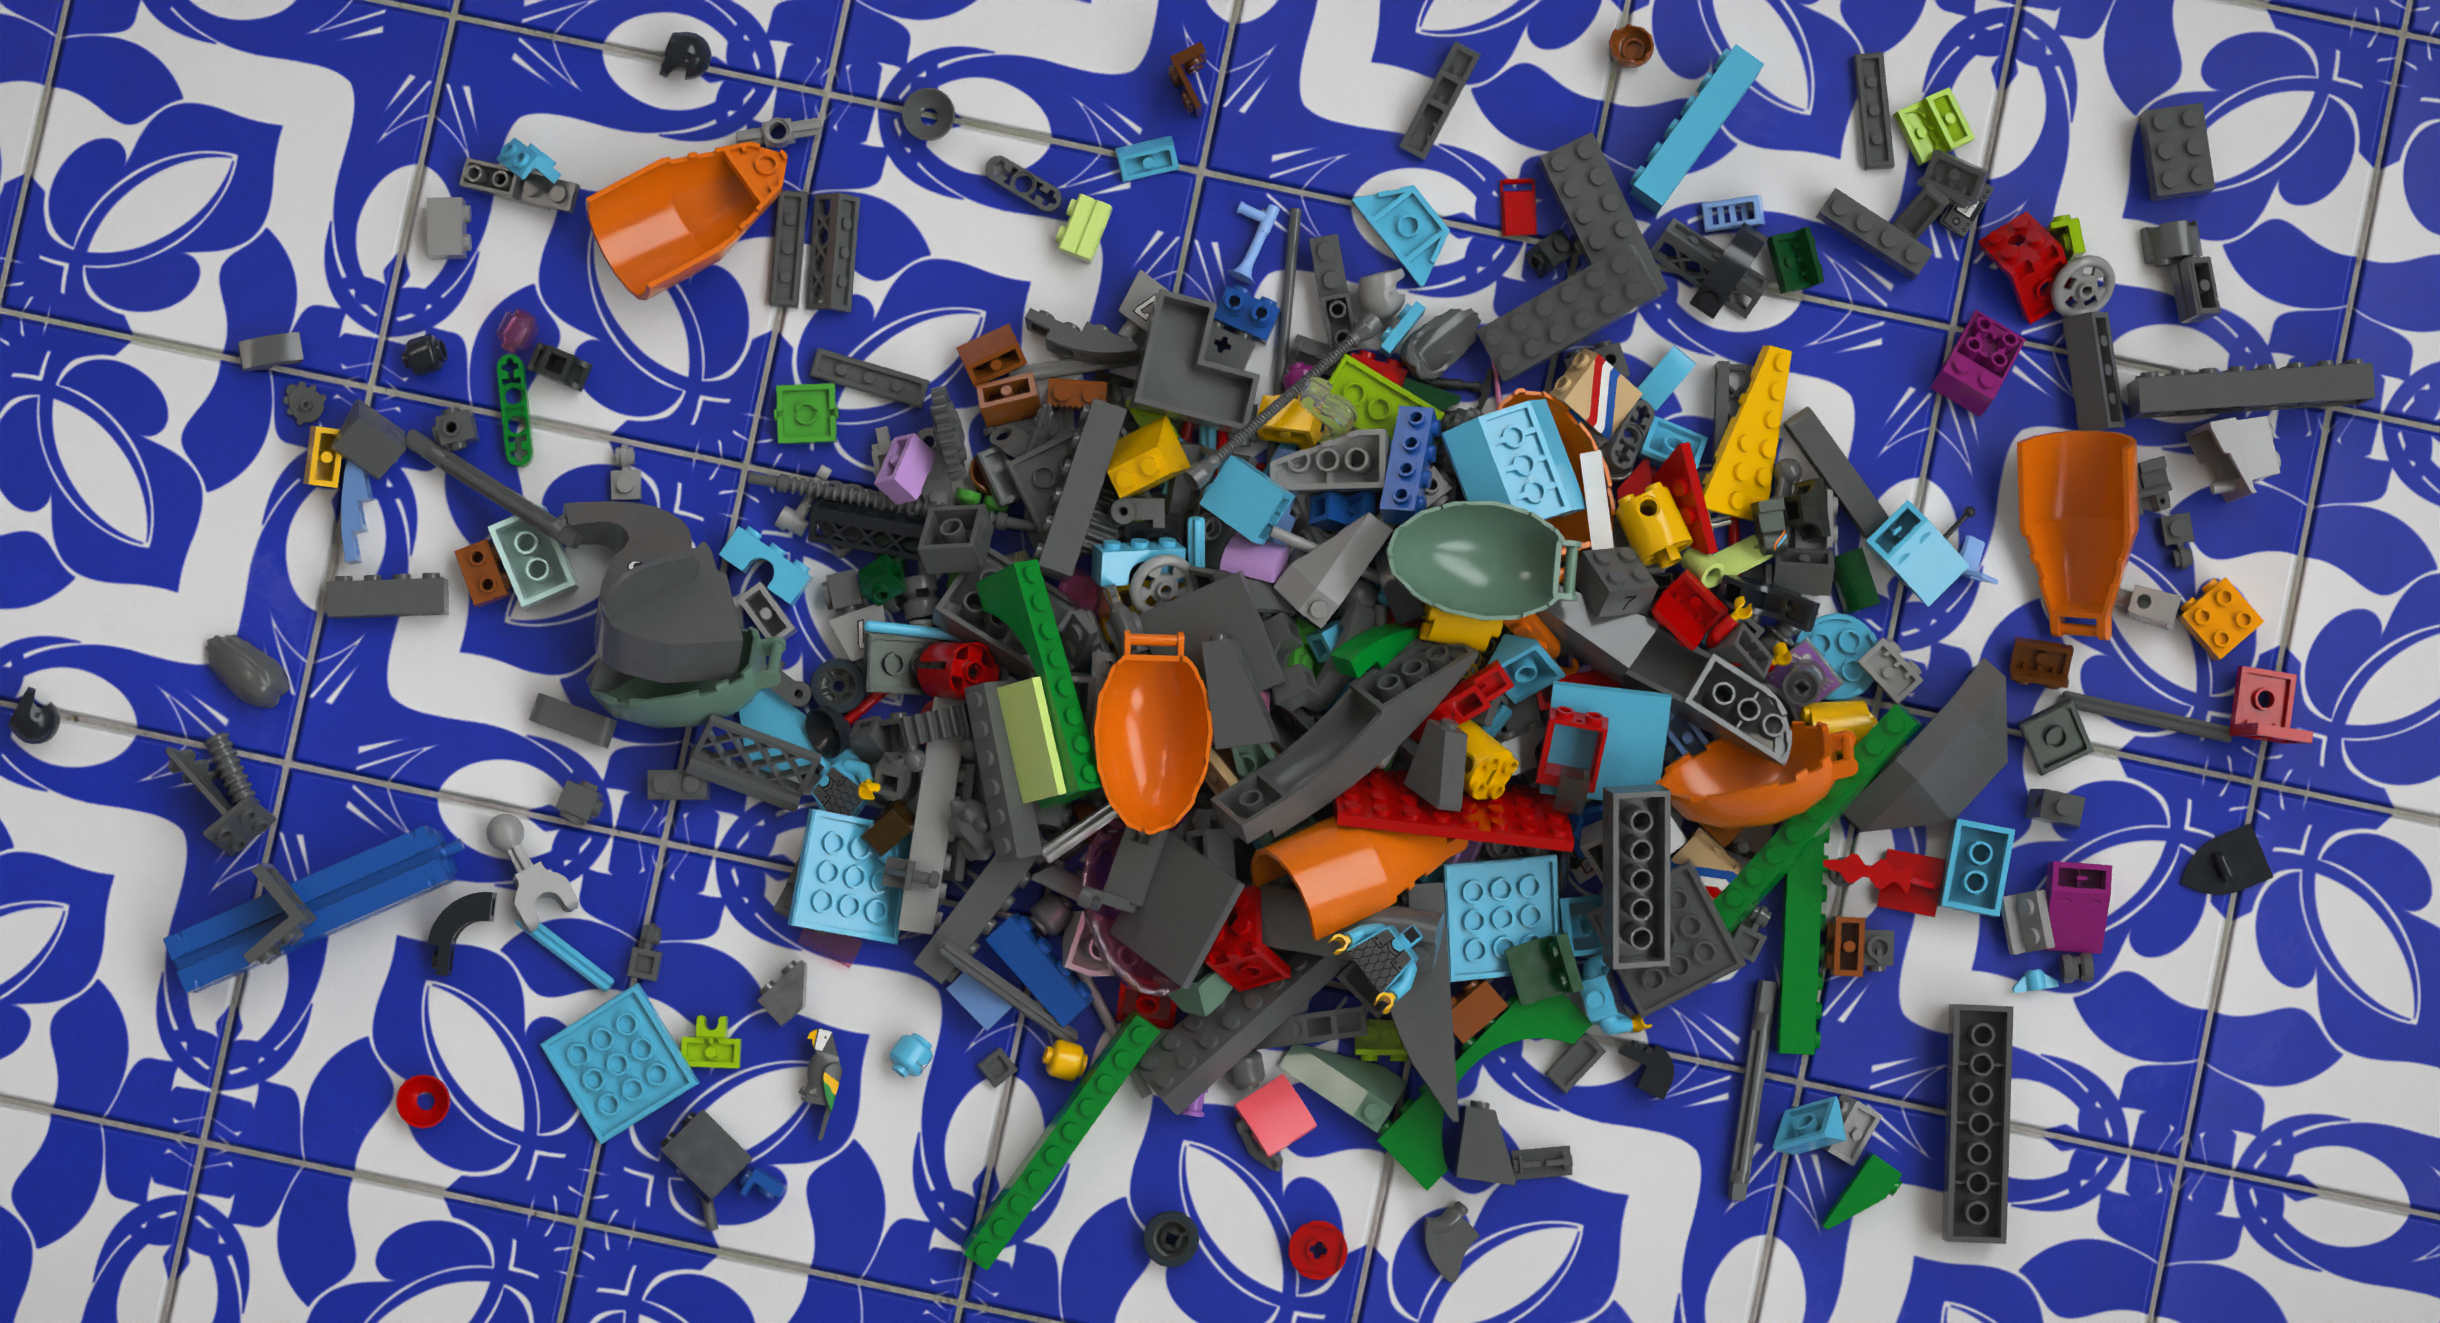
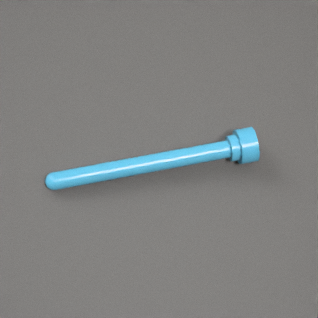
M867 620L863 624V628L867 632L962 642L943 629L936 627Z

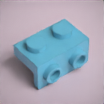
M515 137L502 148L500 155L497 157L498 162L522 180L533 169L552 183H555L561 176L553 168L556 164L554 160L544 152H541L532 143L527 147Z

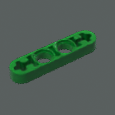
M506 354L497 363L505 452L507 460L512 465L523 468L528 466L534 458L526 370L521 358L514 354ZM510 360L515 365H519V368L514 370V379L516 381L521 379L520 384H504L505 380L510 381L509 372L504 370V366H508ZM516 388L521 391L522 399L519 403L510 404L507 402L506 394L510 389ZM515 417H521L525 422V427L520 433H513L509 428L510 421ZM527 437V441H521V448L527 451V455L523 456L522 461L519 462L516 457L512 456V453L517 452V442L513 441L510 443V438L521 439Z

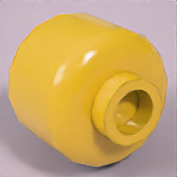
M1062 1039L1055 1041L1052 1047L1047 1046L1042 1057V1063L1046 1064L1048 1075L1065 1081H1073L1077 1076L1082 1077L1088 1060V1055L1084 1054V1049L1081 1045Z

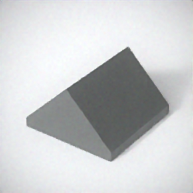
M357 399L330 448L378 480L406 450L405 431L360 399Z

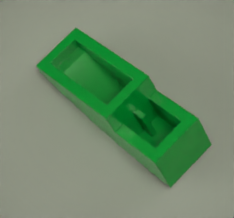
M1384 624L1354 636L1343 643L1330 656L1338 673L1359 679L1370 667L1383 669L1420 632L1418 628L1404 624Z

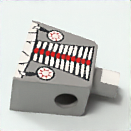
M2135 585L2133 592L2119 589L2115 605L2128 609L2126 616L2128 618L2172 631L2182 596ZM2140 600H2146L2150 606L2142 609L2137 603Z

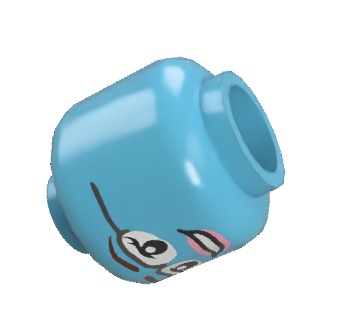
M916 1033L901 1036L889 1053V1058L894 1064L891 1067L892 1070L903 1078H906L907 1075L913 1077L920 1076L933 1058L932 1051L930 1050L932 1045Z

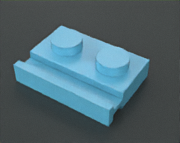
M1418 301L1413 306L1407 304L1397 316L1401 320L1394 329L1389 326L1379 339L1383 343L1380 346L1379 352L1389 358L1423 316L1426 307Z

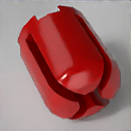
M937 642L929 646L922 653L919 662L930 666H942L945 669L918 668L917 679L927 695L933 698L966 700L964 688L999 680V664H995L992 654L988 651L990 648L982 643Z

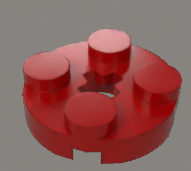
M1313 1220L1302 1224L1293 1233L1289 1242V1257L1293 1266L1304 1277L1313 1280H1323L1335 1275L1345 1264L1348 1253L1347 1243L1343 1233L1332 1223L1323 1220ZM1317 1241L1322 1242V1247L1326 1248L1327 1252L1326 1254H1321L1319 1258H1314V1252L1309 1251L1310 1246H1315Z

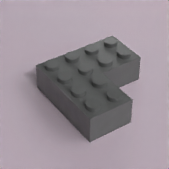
M1163 289L1157 292L1131 395L1130 408L1161 416L1167 415V417L1234 435L1247 426L1250 422L1260 374L1204 360L1217 306L1216 303Z

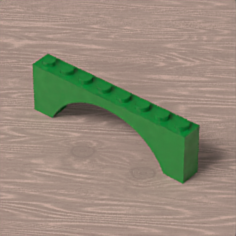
M1038 559L1012 563L977 582L976 586L984 612L998 617L1013 630L1025 647L1037 677L1040 676L1066 787V794L1038 800L1040 808L1044 809L1066 804L1103 786L1097 772L1096 759Z
M1564 993L1525 1006L1520 1005L1518 998L1513 994L1506 1001L1508 1007L1504 1009L1505 1011L1497 1019L1494 1018L1482 1028L1484 1032L1477 1039L1471 1037L1460 1047L1463 1053L1455 1060L1456 1083H1459L1463 1075L1478 1060L1501 1046L1535 1038L1554 1039L1574 1044L1593 1024ZM1424 1083L1418 1089L1422 1094L1414 1102L1409 1098L1397 1110L1401 1115L1393 1123L1388 1119L1377 1132L1380 1136L1376 1140L1428 1191L1448 1168L1442 1148V1126L1445 1112Z

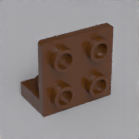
M1201 41L1171 56L1170 66L1167 67L1169 70L1168 75L1174 87L1180 86L1183 91L1181 93V100L1187 112H1194L1196 118L1202 116V106L1185 73L1187 72L1188 75H1192L1204 68L1203 63L1207 62L1206 50Z

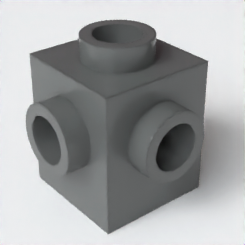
M450 408L441 411V416L435 417L436 425L432 426L436 443L440 442L444 448H450L451 452L466 449L468 443L480 441L474 413L471 410L459 411V408ZM457 426L456 431L452 433V429Z

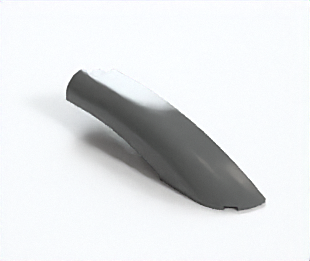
M1564 580L1562 583H1559V586L1563 587ZM1575 585V591L1581 593ZM1547 626L1561 642L1560 646L1562 649L1630 690L1672 694L1671 713L1740 748L1780 766H1785L1792 746V730L1789 727L1785 707L1770 689L1716 654H1710L1698 647L1691 651L1687 647L1681 646L1676 641L1674 635L1657 628L1628 671L1621 678Z
M1432 642L1423 643L1401 651L1383 669L1373 668L1359 679L1356 678L1348 683L1350 688L1296 742L1259 770L1210 799L1221 824L1234 839L1240 837L1246 844H1249L1267 832L1275 838L1323 808L1381 763L1434 711L1479 656L1478 651L1465 644L1433 646Z
M1236 878L1245 885L1244 888L1253 886L1251 880ZM1270 883L1258 887L1261 890L1262 942L1268 947L1354 961L1346 951L1349 946L1339 955H1335L1333 953L1341 949V945L1338 941H1332L1328 944V940L1336 934L1343 935L1345 932L1363 924L1382 923L1386 927L1393 925L1399 933L1403 932L1411 924H1414L1423 935V939L1412 947L1419 957L1415 963L1417 971L1437 972L1445 913L1392 905L1315 941L1312 936L1306 906L1297 888ZM1238 915L1233 916L1229 920L1228 926L1233 925Z

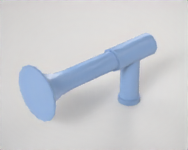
M1241 201L1237 213L1260 223L1242 263L1236 269L1227 271L1235 279L1246 284H1255V281L1252 279V268L1279 214L1280 209L1277 206L1268 204L1266 211L1263 212Z

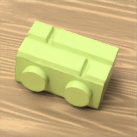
M1080 193L1077 200L1072 198L1066 215L1070 216L1066 227L1061 225L1055 242L1060 243L1058 246L1059 251L1092 263L1112 213V206Z

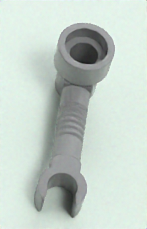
M822 464L813 479L814 483L817 484L818 481H821L822 485H824L832 470ZM806 493L796 511L785 505L774 526L783 531L787 529L802 537L809 524L805 517L815 501V495L812 494L811 497H808Z

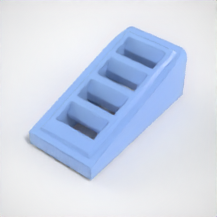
M1760 195L1701 203L1705 233L1741 228L1744 222L1751 227L1765 225L1762 197ZM1747 204H1753L1754 219H1749ZM1736 205H1741L1742 221H1737ZM1729 206L1731 222L1726 223L1724 207ZM1713 208H1717L1719 224L1716 225L1713 223Z

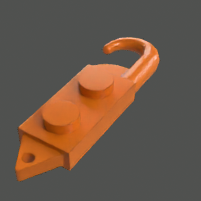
M1536 613L1517 620H1503V623L1514 636L1536 639L1553 660L1559 656L1561 642ZM1572 658L1571 662L1573 665L1571 667L1558 665L1565 675L1575 674L1579 670V662L1576 658Z

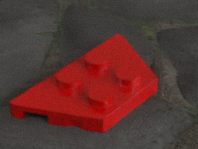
M1690 442L1679 444L1652 477V483L1661 482L1663 487L1669 489L1693 539L1689 547L1706 555L1718 552L1691 445Z

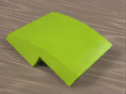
M1950 87L1893 114L1918 166L1929 162L1933 151L1936 149L1948 153L1975 139Z

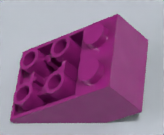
M1975 310L1930 388L1976 416L1981 417L1994 400L2026 339L1980 311Z
M2058 861L2047 863L2046 901L2055 947L2044 950L2102 954L2111 896L2112 865Z

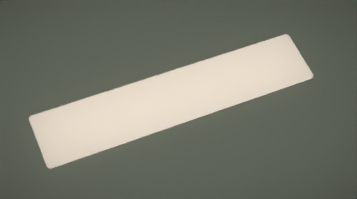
M1601 450L1581 453L1580 461L1592 550L1614 548Z

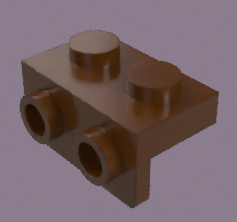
M2015 636L2008 665L2010 679L2022 685H2030L2031 683L2043 684L2044 687L2054 690L2060 689V687L2068 688V674L2074 651L2073 645Z

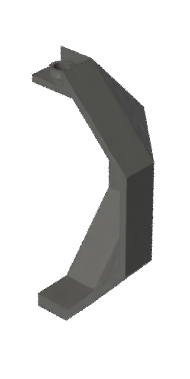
M1985 657L1977 666L1972 667L1968 671L1970 675L1948 703L1900 755L1841 814L1859 833L1952 823L2008 763L2006 677Z

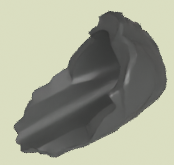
M1472 308L1465 311L1449 309L1444 314L1435 316L1431 321L1410 334L1402 345L1400 352L1402 362L1410 371V374L1417 380L1424 382L1443 376L1445 371L1465 354L1468 347L1476 342L1477 326L1481 323L1478 313L1474 312Z
M234 634L226 635L225 637L215 635L214 638L207 639L208 645L205 646V649L209 653V668L215 672L217 678L239 699L260 708H273L278 704L280 697L288 691L290 685L286 671L277 660Z

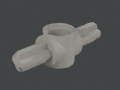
M776 117L767 122H762V127L737 131L736 141L737 144L751 141L761 145L766 144V148H784L789 144L796 143L795 139L820 135L822 127L819 118L792 122L791 118L783 119ZM782 126L786 128V135L782 139L771 137L772 130L775 127Z

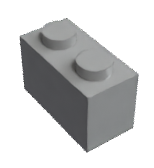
M462 197L427 198V256L432 260L467 259V251H471V234H467V223L471 222L472 217L471 206L467 205V202Z
M761 581L737 598L765 638L781 637L786 640L798 631Z

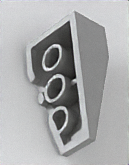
M1354 430L1336 439L1321 442L1322 444L1309 449L1300 450L1270 461V478L1289 492L1332 491L1359 493L1365 490L1383 492L1390 456L1387 430Z
M1368 512L1340 530L1338 534L1326 542L1316 546L1314 550L1302 558L1299 557L1293 561L1273 587L1297 611L1322 629L1346 598L1393 529L1371 512Z
M1071 910L1072 919L1069 925L1066 926L1062 938L1064 968L1087 976H1154L1159 972L1157 968L1109 933L1114 922L1084 911Z

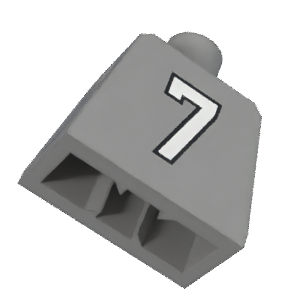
M1142 270L1138 272L1118 311L1119 315L1127 321L1117 334L1120 337L1123 335L1128 336L1135 340L1140 332L1146 335L1157 292L1160 289L1169 291Z
M873 604L829 620L851 662L857 663L864 660L865 633H874L864 630V622L867 620L887 622L883 604L879 607Z

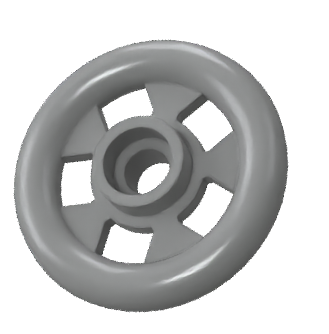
M2094 255L2078 257L2067 263L2055 277L2051 289V301L2056 311L2066 318L2100 311L2109 301L2115 287L2113 268L2105 259ZM2085 267H2093L2091 274H2084L2083 269ZM2071 277L2073 279L2069 284V289L2065 288L2067 280ZM2103 277V286L2098 287L2097 279ZM2094 295L2095 299L2085 306L2084 301L2089 300ZM2070 296L2076 300L2071 307L2065 303Z
M1171 554L1158 555L1144 562L1137 569L1130 583V598L1134 608L1141 614L1164 604L1174 596L1178 598L1195 591L1188 571L1191 566L1190 563L1179 556ZM1163 566L1173 567L1171 574H1161V569ZM1147 576L1153 577L1149 588L1142 586ZM1185 577V587L1178 589L1177 579ZM1168 585V588L1161 592L1162 587ZM1150 595L1157 601L1153 607L1145 603V600Z

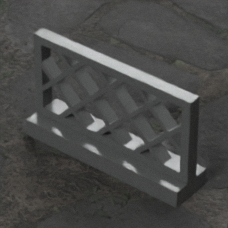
M711 714L696 745H693L690 751L685 773L796 812L800 798L820 763L822 754ZM716 726L724 729L727 734L716 736L712 728ZM748 738L753 740L755 744L743 746L739 739ZM732 741L736 749L725 751L721 743ZM714 746L718 753L704 749V747ZM775 748L781 750L782 754L771 757L767 749ZM760 751L764 759L752 761L749 754ZM741 756L745 763L734 760L732 758ZM803 758L811 761V763L799 767L795 759ZM787 761L792 768L780 771L776 764ZM769 766L773 773L764 771L759 768ZM796 776L800 783L786 778Z

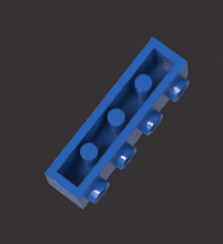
M1399 406L1379 508L1384 523L1402 524L1419 511L1427 508V499L1424 497L1425 490L1431 486L1432 474L1429 469L1430 464L1436 460L1435 438L1440 437L1441 420L1437 419L1434 408Z
M1017 912L1005 920L985 940L1062 1027H1065L1095 1000L1091 996L1092 991L1083 981H1078L1073 976L1072 970L1063 967V959L1059 960L1052 952V945L1044 937H1039L1034 932V926L1026 916H1020Z

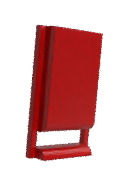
M1535 179L1500 180L1502 237L1537 236ZM1532 184V190L1503 192V185Z

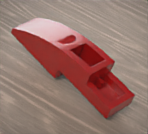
M1498 659L1453 687L1434 711L1408 737L1415 742H1419L1428 719L1441 721L1442 718H1448L1460 725L1490 708L1492 700L1514 687L1513 681Z

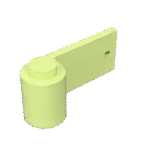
M1752 535L1713 555H1706L1690 547L1684 552L1681 565L1683 569H1688L1707 588H1711L1721 584L1724 575L1737 576L1773 558L1774 554L1763 556L1760 552L1756 536Z

